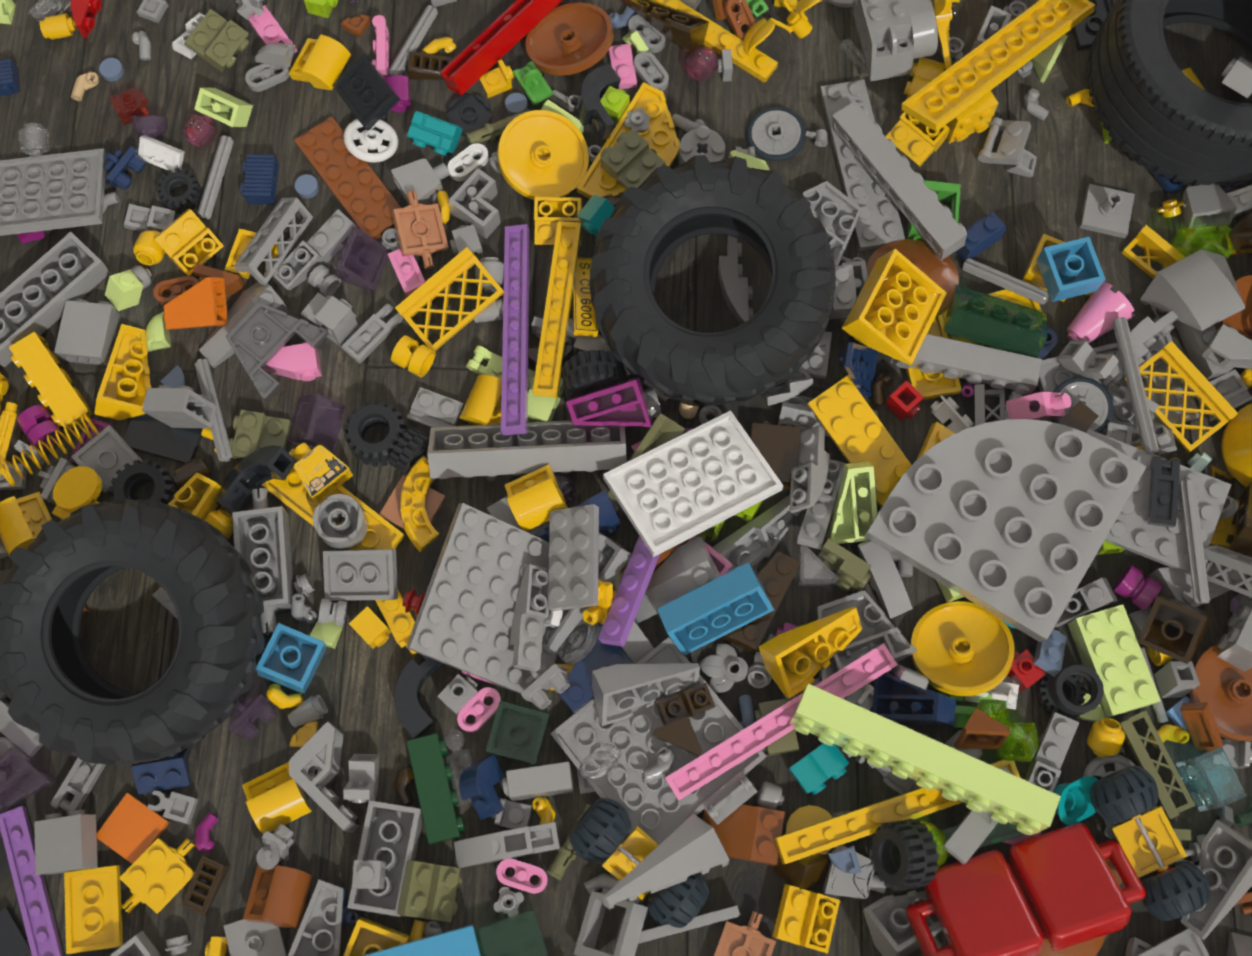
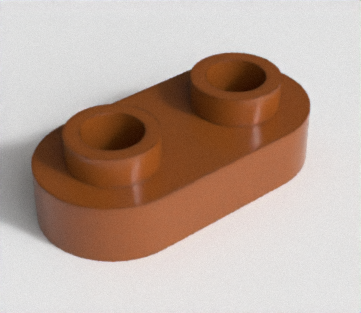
M727 0L724 5L726 17L735 36L744 40L747 31L756 23L746 0ZM733 4L737 6L736 12L732 11ZM742 25H745L747 28L745 33L741 30Z
M193 276L161 281L155 286L153 294L161 305H165L199 283V281ZM167 293H171L169 297H165Z

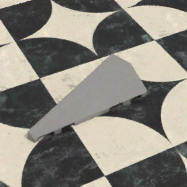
M789 495L712 548L733 564L730 571L737 566L749 562L757 575L759 573L757 568L763 559L770 557L788 531L787 525L792 517L798 516L801 511L795 513L789 511Z
M599 532L598 579L611 583L630 560L632 553L601 532ZM589 607L563 610L559 627L550 626L552 628L548 643L543 644L542 648L554 654L582 620L583 611Z
M692 814L604 895L603 905L611 909L615 903L626 899L633 901L637 899L639 894L650 891L652 894L687 881L688 876L701 872L703 875L708 873L712 867L720 864L722 867L728 865L729 858L714 828Z

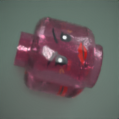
M705 47L695 49L685 62L688 75L697 81L708 80L718 67L715 52Z
M205 114L201 116L192 115L183 128L184 139L199 149L201 147H208L218 132L217 128L213 125L215 120Z

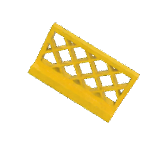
M466 247L396 306L395 309L405 318L426 346L436 351L505 292L474 253ZM476 264L480 269L479 280L467 279L468 270ZM454 281L462 282L461 295L449 294L450 285ZM467 282L479 283L477 296L465 295ZM483 284H492L497 290L490 297L482 296ZM444 297L443 310L431 309L434 298ZM449 298H461L459 311L447 310ZM465 299L477 300L474 311L464 312ZM418 312H426L425 325H417L412 320V317ZM431 313L443 314L441 326H429ZM447 314L459 315L458 324L455 327H446ZM429 329L441 330L440 339L434 344L428 339Z
M1172 341L1139 367L1141 375L1149 376L1148 388H1144L1145 392H1147L1146 398L1151 400V392L1165 394L1164 406H1158L1154 415L1167 429H1172L1174 437L1188 453L1238 414ZM1161 358L1167 364V373L1153 372L1154 362ZM1153 376L1166 377V388H1152ZM1170 378H1180L1184 383L1183 391L1169 390ZM1169 394L1183 395L1182 408L1168 406ZM1187 396H1196L1200 400V409L1186 408ZM1168 411L1181 412V424L1171 423L1167 419ZM1186 412L1199 413L1198 426L1185 425ZM1203 414L1213 415L1219 423L1214 427L1203 426ZM1184 429L1198 430V439L1192 445L1184 438ZM1202 430L1208 431L1202 436Z

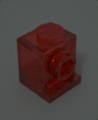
M135 87L115 97L113 95L109 96L115 111L124 125L130 124L149 114L145 105L149 104L143 92L138 93Z

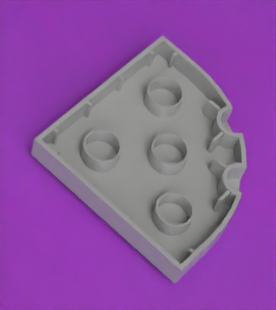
M1010 419L980 424L947 437L918 458L895 485L864 537L1035 640L1042 642L1049 638L1144 473L1146 466L1105 442L1066 425L1031 419Z

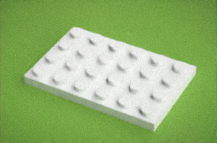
M731 410L603 474L604 481L653 557L783 489V484Z

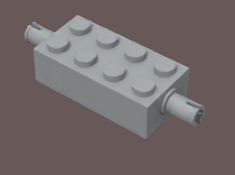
M259 488L260 492H258V489L252 490L254 510L232 512L234 547L247 561L252 571L249 577L262 597L264 613L260 615L263 635L268 636L269 633L273 635L276 628L275 612L291 609L294 587L289 514L282 506L268 508V489Z

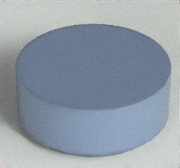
M107 58L100 64V73L107 81H117L124 74V68L116 58Z
M521 93L510 94L505 100L506 111L511 116L528 109L527 98Z
M301 175L295 181V189L302 198H312L319 191L318 182L312 175Z

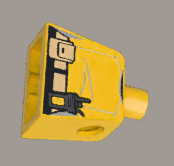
M302 443L294 450L300 460L293 467L316 504L353 476L350 469L322 445H318L311 450L306 443Z

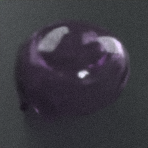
M166 115L132 116L133 128L141 136L146 135L155 138L162 135L168 128Z

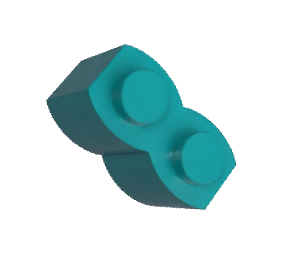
M823 743L788 768V770L805 794L812 792L813 795H816L827 787L824 782L830 777L836 780L845 774L847 770L844 767L849 763L835 744L830 746Z

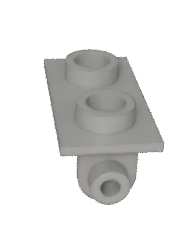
M740 771L701 805L718 825L758 791Z

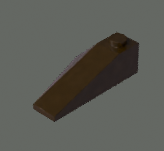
M621 0L672 43L681 46L683 51L692 53L703 48L709 21L652 0Z

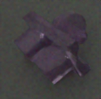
M262 694L255 701L250 696L243 702L237 699V708L231 713V716L236 720L228 729L233 734L252 741L260 732L252 724L258 716L268 724L277 715L270 705L272 702Z

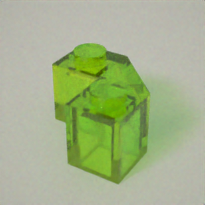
M1228 225L1181 228L1169 242L1170 245L1185 257L1199 250H1205L1224 255L1225 258H1228L1235 250L1228 236L1232 231Z
M981 699L976 708L1005 725L1011 731L1001 748L997 749L999 751L998 755L1007 761L1031 762L1039 747L1035 723L1010 722L1006 701Z

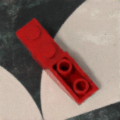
M70 0L75 25L83 38L88 39L90 31L94 29L97 13L102 8V1Z

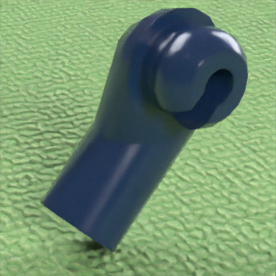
M344 890L341 922L346 926H353L357 923L359 914L354 909L347 908V890Z

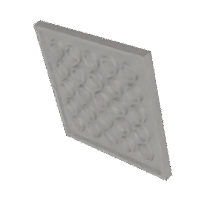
M459 503L406 648L521 694L530 686L526 679L532 674L529 670L513 667L514 645H510L514 610L527 565L531 564L549 569V542L469 505ZM543 626L542 647L543 644L548 643L552 632L550 626ZM542 648L541 666L545 663L550 668L555 663L559 648L554 654Z
M668 637L636 664L690 662ZM699 674L698 683L685 690L699 686L706 682ZM708 684V689L716 707L689 718L702 750L701 755L744 729ZM664 695L658 698L656 701H654V703L662 699L668 698V696ZM593 698L550 733L600 798L612 799L624 807L631 820V828L628 833L630 834L638 826L659 845L692 814H699L704 809L701 804L740 771L744 775L747 774L767 757L760 750L678 801L665 777L699 756L652 736L655 729L664 726L656 705L649 708L644 705L633 710V716L602 726L595 699ZM663 746L669 747L674 754L670 772L648 782L643 770L656 764L659 748Z

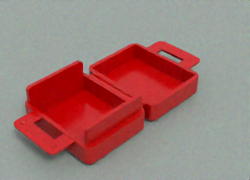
M1076 823L1014 843L1010 847L1009 852L1010 864H1007L1001 852L992 850L970 857L965 864L958 861L939 867L938 871H935L936 876L934 880H931L929 885L924 886L929 899L909 905L906 908V915L924 956H1036L1041 952L1043 940L1045 939L1048 940L1053 951H1058L1123 929L1128 924L1131 915L1129 903L1143 899L1146 891L1118 841L1109 840L1096 844L1088 827L1082 823ZM1110 857L1125 888L1120 889L1105 858ZM936 914L949 945L941 948L937 947L926 922V916Z

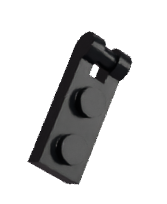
M1152 456L1147 524L1173 528L1176 526L1180 459L1170 458V460H1165L1161 456ZM1162 469L1168 470L1169 475H1162Z

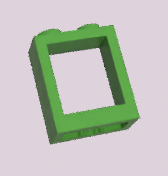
M924 180V184L928 189L935 191L938 201L950 203L949 209L952 217L958 223L961 184ZM908 220L907 239L925 241Z

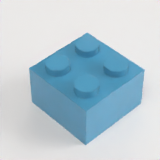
M1090 237L1045 247L1036 259L1052 302L1095 292L1106 280Z
M278 623L256 667V671L261 677L305 694L325 654V642Z

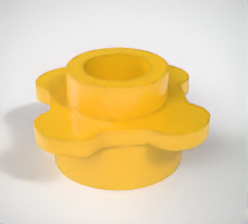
M1170 199L1162 203L1163 206L1156 210L1158 213L1162 212L1163 218L1174 217L1182 213L1181 206L1185 205V202H1177V199Z

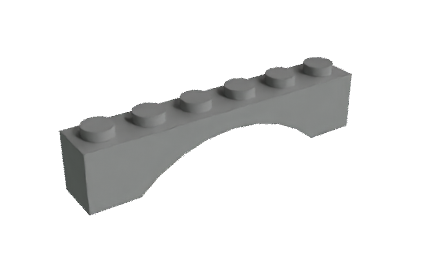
M1223 324L1213 334L1201 356L1221 368L1237 367L1252 369V339L1239 334L1235 328L1227 327Z

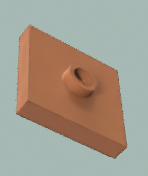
M404 474L379 514L386 521L403 530L405 529L400 514V497L407 477ZM429 488L425 497V509L432 523L446 496Z

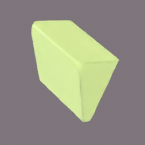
M317 621L310 636L325 642L327 647L335 649L343 626H337L333 622L321 624Z

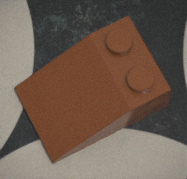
M741 805L717 825L704 809L703 821L714 828L728 857L772 866L777 865L779 852L774 838L782 834L784 811Z

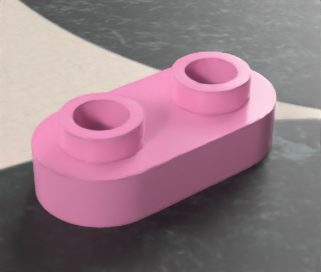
M490 687L483 688L464 706L457 717L458 724L464 731H478L500 708L501 696L498 691ZM487 697L493 698V704L490 706L484 704ZM468 716H475V722L473 724H468Z
M511 858L503 860L497 867V877L504 885L537 894L542 892L548 884V876L540 867ZM513 867L515 869L513 877L506 876L507 868ZM533 875L539 876L540 882L538 885L531 884L530 878Z

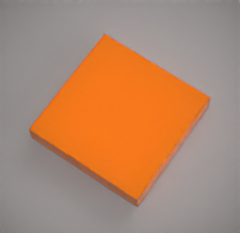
M126 793L98 831L97 839L133 864L160 837L170 822L157 812L150 810L146 804L132 794Z

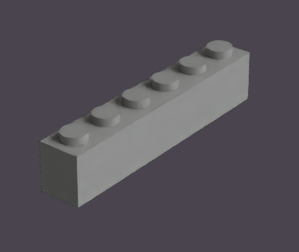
M927 334L911 365L892 357L890 363H894L900 368H916L923 373L931 374L934 372L943 374L944 377L950 379H966L972 384H989L995 389L1007 388L1014 390L1018 394L1025 395L1031 394L1038 385L1042 359Z

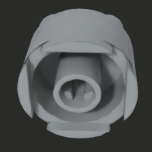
M699 126L689 131L680 142L679 165L696 155H706L709 162L724 160L726 146L722 137L707 126Z
M344 494L331 495L319 504L314 511V527L327 545L335 549L344 550L356 547L362 543L368 530V519L359 503L352 497Z

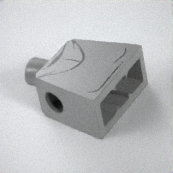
M839 845L833 847L832 852L846 849L847 847ZM856 852L862 873L850 874L843 872L830 861L822 894L867 899L870 890L884 893L886 886L884 881L881 882L878 875L874 874L873 861Z

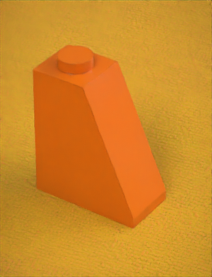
M207 277L165 304L164 321L166 329L227 326L228 316L224 278Z

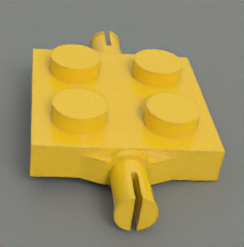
M159 837L124 872L119 879L130 888L133 894L121 905L125 909L133 902L126 912L130 913L139 902H142L158 914L191 880L195 870L187 864L184 857L195 846L191 842L184 849L191 841L190 839L186 838L175 849L168 846Z

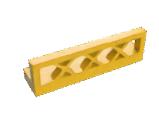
M1147 225L1122 251L1124 256L1152 279L1155 278L1159 271L1151 268V261H1158L1162 264V268L1165 269L1186 258ZM1137 244L1144 250L1145 256H1137L1131 249Z

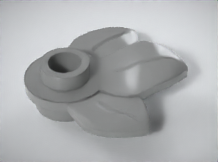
M722 643L717 644L716 655L707 656L699 663L701 670L712 677L709 686L714 693L729 691L734 682L744 680L749 671L748 664L744 659L737 656L736 650L732 646ZM734 665H739L737 673H732L731 671Z

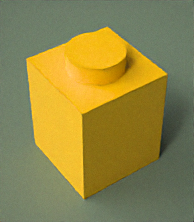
M368 606L349 623L372 649L376 646L381 647L389 639L388 635L391 633L388 627Z

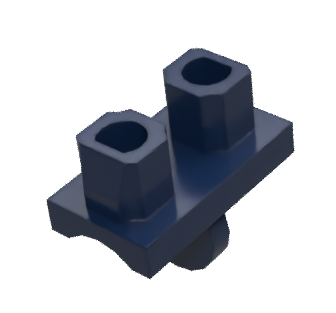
M132 146L124 155L117 150L113 155L106 152L103 156L107 161L103 168L108 172L112 169L106 177L108 180L107 184L112 188L116 185L123 190H127L133 182V179L125 174L127 169L130 168L139 174L146 166V163L137 155V150Z

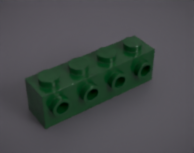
M436 733L407 741L428 843L434 845L461 838V831L465 830L462 815H457L455 805L459 804V798L456 789L452 790L450 780L454 779L451 764H446L444 757L445 754H448L445 739H440V736Z

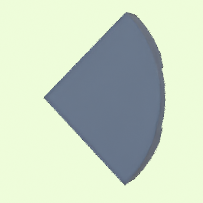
M177 365L160 382L164 386L178 388L180 385L185 386V374Z
M854 846L828 854L830 861L839 870L850 874L862 873Z

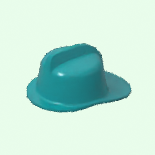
M1085 776L1072 783H1063L1055 787L1053 793L1061 796L1055 814L1060 817V820L1065 825L1070 826L1079 823L1096 812L1091 800V787L1098 781L1096 777Z

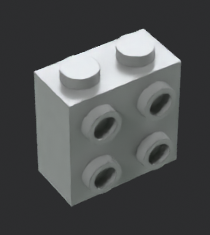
M160 385L158 388H147L142 411L172 428H212L217 406L208 401V397L193 392L194 389L191 387L180 385L178 388H171Z
M85 810L69 811L66 817H62L61 813L45 815V820L34 821L36 875H50L98 868L96 815L85 814Z

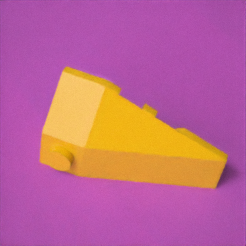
M121 324L96 398L95 415L123 420L145 414L142 411L147 388H151L145 330Z
M853 606L784 632L759 646L766 670L786 698L790 699L803 691L808 684L811 685L815 681L813 677L822 668L826 669L831 664L829 660L838 650L843 651L862 630L857 608Z

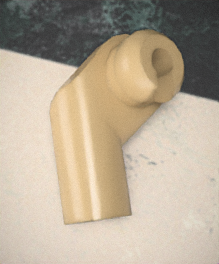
M91 71L77 77L71 98L76 101H82L85 91L98 84V75Z

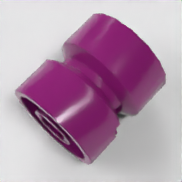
M44 405L32 406L18 416L17 423L22 431L27 434L31 445L35 446L38 450H40L38 440L44 441L49 446L47 435H51L58 442L55 430L61 431V429L53 421L50 412ZM49 438L52 446H54L56 443ZM41 443V446H42L43 450L47 449V448Z
M1131 564L1118 579L1113 591L1123 598L1131 597V603L1144 611L1154 601L1162 588V584L1151 577L1144 578L1143 572Z

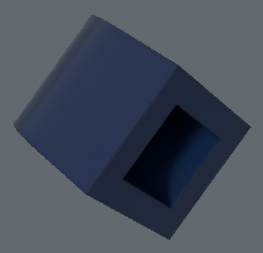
M494 754L480 759L465 768L459 780V791L462 801L471 799L480 820L496 815L504 810L493 785L505 778V775Z

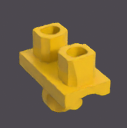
M598 579V606H590L583 611V620L591 625L597 623L604 625L617 592L613 590L612 583Z

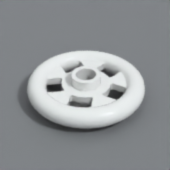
M358 119L352 121L344 131L345 146L353 156L366 162L385 161L392 157L397 150L398 137L395 130L381 119L369 131L366 129L361 133L357 131L358 128L363 127ZM377 127L381 129L383 132L380 134L378 131L373 129ZM360 139L361 145L356 146L353 140ZM383 140L389 141L388 147L382 145ZM375 150H377V152H378V153H368V151H375Z

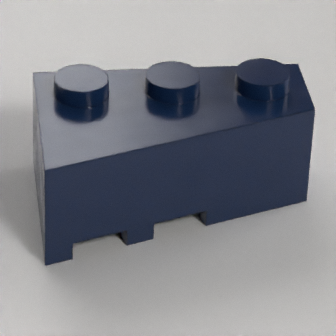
M601 625L567 677L570 687L563 693H558L560 699L573 715L594 698L592 671L616 664H633L619 646L603 644L598 639L602 630Z
M887 672L875 679L872 704L873 713L900 725L954 726L956 700L927 688L926 690Z

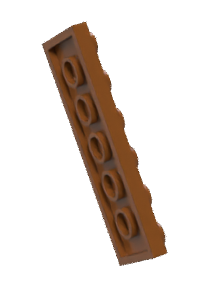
M332 116L294 140L297 147L370 244L383 236L387 229L395 228L391 212L393 209L401 208L369 164L356 158L348 151L344 143V131Z

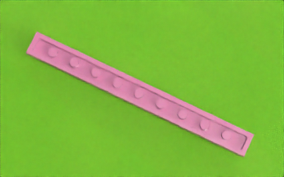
M883 643L816 684L815 687L844 699L898 664ZM802 694L665 777L678 801L794 730V725L789 723Z

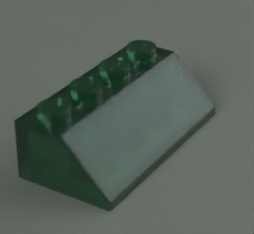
M956 284L945 317L944 332L949 333L953 337L969 339L975 344H984L994 347V349L1037 358L1047 339V313Z

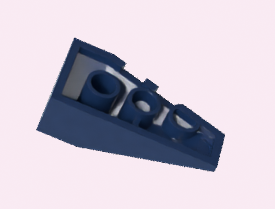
M848 342L840 353L839 362L842 365L841 369L846 376L848 375L862 396L872 397V385L875 377L878 351Z
M605 490L576 506L597 505L599 507V532L607 537H611L618 532L620 520ZM550 527L543 528L534 536L549 542Z

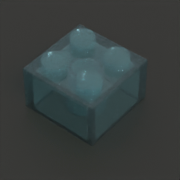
M1223 747L1199 753L1176 763L1177 771L1183 783H1186L1189 794L1195 804L1194 807L1198 808L1199 812L1220 808L1247 796Z

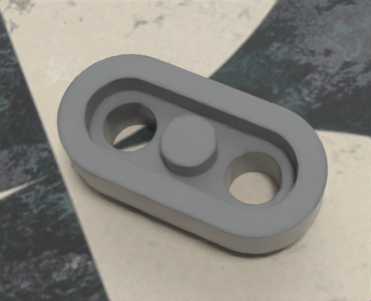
M639 15L630 18L628 32L637 31L649 48L648 52L658 53L664 49L665 36Z
M638 53L634 59V68L644 83L664 91L669 84V75L652 53Z
M263 63L250 69L246 73L245 80L252 91L260 92L287 80L290 69L289 67Z

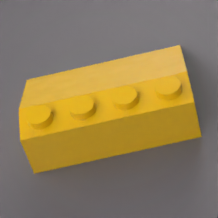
M893 249L876 261L842 329L859 343L911 365L947 293L898 250Z

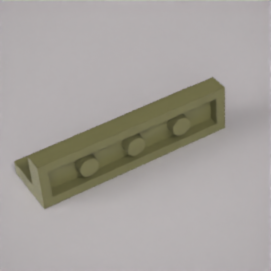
M660 413L630 460L686 433L687 429ZM610 490L608 492V497L617 501V499Z
M1145 710L1120 721L1119 723L1125 732V741L1138 766L1148 771L1156 781L1158 788L1157 803L1159 806L1164 807L1166 817L1173 819L1179 816L1180 812L1194 807L1195 804L1147 711ZM1141 718L1144 719L1147 725L1144 737L1138 735L1132 722ZM1150 733H1151L1152 737L1154 738V740L1148 739ZM1147 742L1158 746L1160 752L1157 761L1149 757L1145 749ZM1162 756H1163V758H1164L1166 764L1161 763ZM1159 765L1170 769L1172 776L1169 785L1162 782L1157 772ZM1174 781H1176L1179 788L1173 786ZM1171 790L1181 792L1187 803L1175 807L1170 797Z

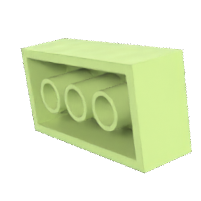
M1124 605L1085 615L1068 623L1083 665L1093 669L1103 682L1104 695L1100 704L1104 710L1105 718L1147 707L1161 701Z

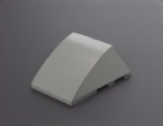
M826 181L803 192L802 195L811 203L810 208L814 217H818L829 237L831 255L834 256L835 266H838L862 208Z
M1199 250L1159 271L1140 299L1142 304L1146 306L1151 304L1157 307L1161 313H1169L1173 310L1178 316L1177 320L1200 331L1245 309L1244 302L1225 256L1205 250Z
M865 590L817 607L819 620L854 606L857 608L862 625V630L843 651L838 650L829 660L831 664L826 669H821L822 681L883 643L896 663L917 652L916 648L909 644L902 636L901 631L897 627L895 628Z

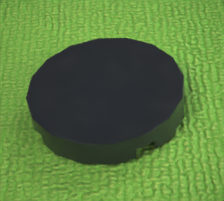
M460 95L454 98L448 106V122L462 128L461 136H466V133L484 127L486 123L491 124L492 114L490 105L480 95Z

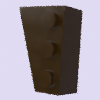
M1250 482L1237 501L1239 508L1231 524L1235 525L1233 535L1229 534L1227 536L1226 542L1230 544L1229 550L1252 558V483Z

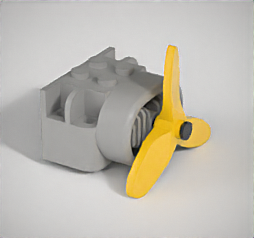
M853 0V17L870 82L909 74L913 69V60L915 58L932 56L936 53L938 35L942 45L945 69L947 70L952 66L949 47L950 20H955L956 12L951 0Z

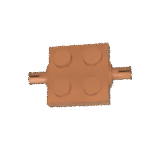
M408 191L406 194L409 206L393 209L391 212L402 257L411 255L422 256L424 268L430 269L434 267L431 254L446 251L449 248L438 204H419L416 191Z
M752 911L747 926H738L728 921L725 922L713 956H771L776 941L763 936L757 931L763 915H757L756 912Z

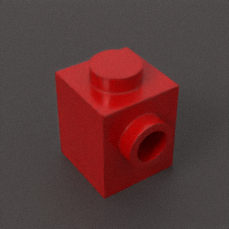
M906 381L889 396L885 406L903 422L907 417L912 419L921 410L919 405L924 397Z
M1018 650L1014 652L1013 663L1007 675L1014 679L1016 684H1019L1018 690L1020 692L1029 688L1046 675L1044 670L1033 664L1034 657L1028 650L1021 654Z

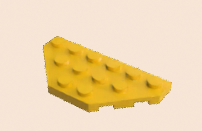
M643 82L612 131L610 138L607 139L578 185L577 193L590 199L593 195L602 197L612 194L613 196L618 195L621 197L626 191L624 187L601 168L600 155L607 146L612 148L617 144V138L622 132L626 131L629 133L632 128L625 126V119L628 118V112H634L638 108L643 109L645 114L650 116V121L648 122V130H639L637 133L649 143V148L665 161V165L671 168L679 155L680 142L677 139L663 91Z

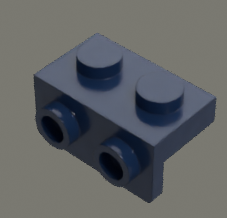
M185 748V750L162 759L132 764L131 768L138 795L190 786L191 777L186 761L188 749Z

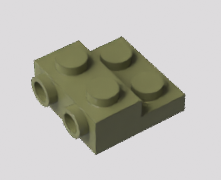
M210 9L184 42V45L223 73L226 67L231 69L237 60L236 54L239 50L244 52L250 41L248 40L249 33L232 20L228 22Z
M633 129L629 133L626 131L622 132L617 138V144L612 148L607 146L600 155L601 168L626 190L631 186L638 188L655 168L665 165V161L649 148V143Z
M241 410L240 416H235L233 421V429L236 430L235 437L229 439L233 454L232 458L235 461H241L252 452L270 445L281 446L286 450L292 426L291 420L268 417L265 413Z
M828 538L817 558L821 560L820 563L825 568L837 570L833 580L837 582L836 585L846 592H849V590L853 593L855 591L860 592L871 577L867 573L871 565Z
M407 860L397 915L451 922L452 916L457 912L456 891L462 884L460 868Z

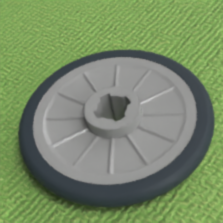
M771 107L760 111L752 118L747 128L749 146L754 147L755 154L771 161H781L794 156L802 148L806 138V129L802 119L792 110L783 107ZM772 133H780V135H772Z
M1075 377L1062 382L1054 389L1053 392L1067 393L1071 398V406L1065 408L1066 415L1081 400L1099 415L1088 429L1101 433L1107 428V424L1111 421L1113 415V402L1109 392L1102 384L1090 378ZM1063 418L1054 420L1052 422L1058 424Z

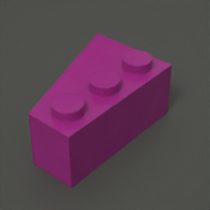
M639 377L582 394L566 401L573 425L652 427L654 424Z

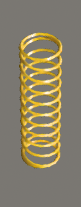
M85 413L80 416L85 429L76 420H72L76 433L68 425H64L66 436L61 431L55 430L58 442L51 435H47L49 446L44 441L38 440L41 452L35 446L30 445L29 449L32 456L25 450H21L23 461L16 455L12 456L14 465L4 460V467L0 464V471L11 486L16 485L7 468L6 463H8L22 480L25 479L15 458L33 475L23 452L40 470L42 469L32 448L50 465V461L41 443L58 460L59 457L49 438L67 455V451L58 433L75 449L76 447L66 428L84 445V441L75 423L92 439V435L84 422L85 419L95 434L98 435L99 432Z

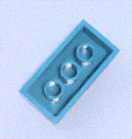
M748 562L737 566L721 577L712 579L709 583L697 589L690 590L687 594L676 600L667 602L657 610L667 634L685 656L774 611V608L764 587Z

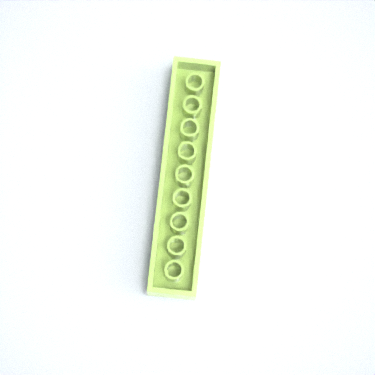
M810 684L806 686L789 723L794 725V729L802 734L808 735L811 733L818 736V740L830 746L836 744L851 756L857 757L860 755L867 758V762L875 767H887L897 777L903 779L909 777L917 781L916 784L924 789L932 790L933 788L938 790L948 800L957 801L958 799L966 803V807L979 813L982 811L992 815L991 818L1002 824L1011 823L1017 826L1016 829L1026 835L1037 834L1051 826L1061 797Z

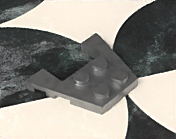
M258 302L225 337L262 399L267 401L280 387V384L262 368L294 334H297L315 349L329 332L323 327L319 328L305 320H299L287 315L285 312Z

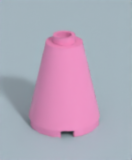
M1103 282L1100 288L1091 294L1067 328L1069 333L1067 338L1070 341H1087V343H1090L1113 330V321L1116 318L1125 317L1127 321L1131 320L1135 316V314H1131L1134 308L1120 291L1114 293L1110 290L1112 285Z

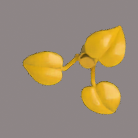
M781 0L790 12L787 18L788 26L773 18H770L768 21L764 18L759 20L745 34L743 42L745 52L750 55L751 51L772 33L775 25L787 30L789 33L793 31L799 39L807 36L812 30V25L809 23L804 11L822 0H800L795 8L796 11H793L786 0Z

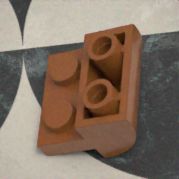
M276 865L275 868L270 870L257 866L243 919L250 922L268 923L276 927L299 929L313 876L284 866Z

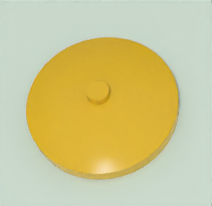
M534 110L519 115L507 125L499 140L497 159L500 171L507 183L519 194L535 200V197H565L572 193L586 174L589 153L582 133L569 119L552 111Z
M957 601L936 606L920 618L912 633L911 645L916 648L917 652L913 653L911 657L916 670L928 679V684L950 695L975 696L992 690L1006 678L1013 663L1014 641L1008 626L1002 619L975 603Z

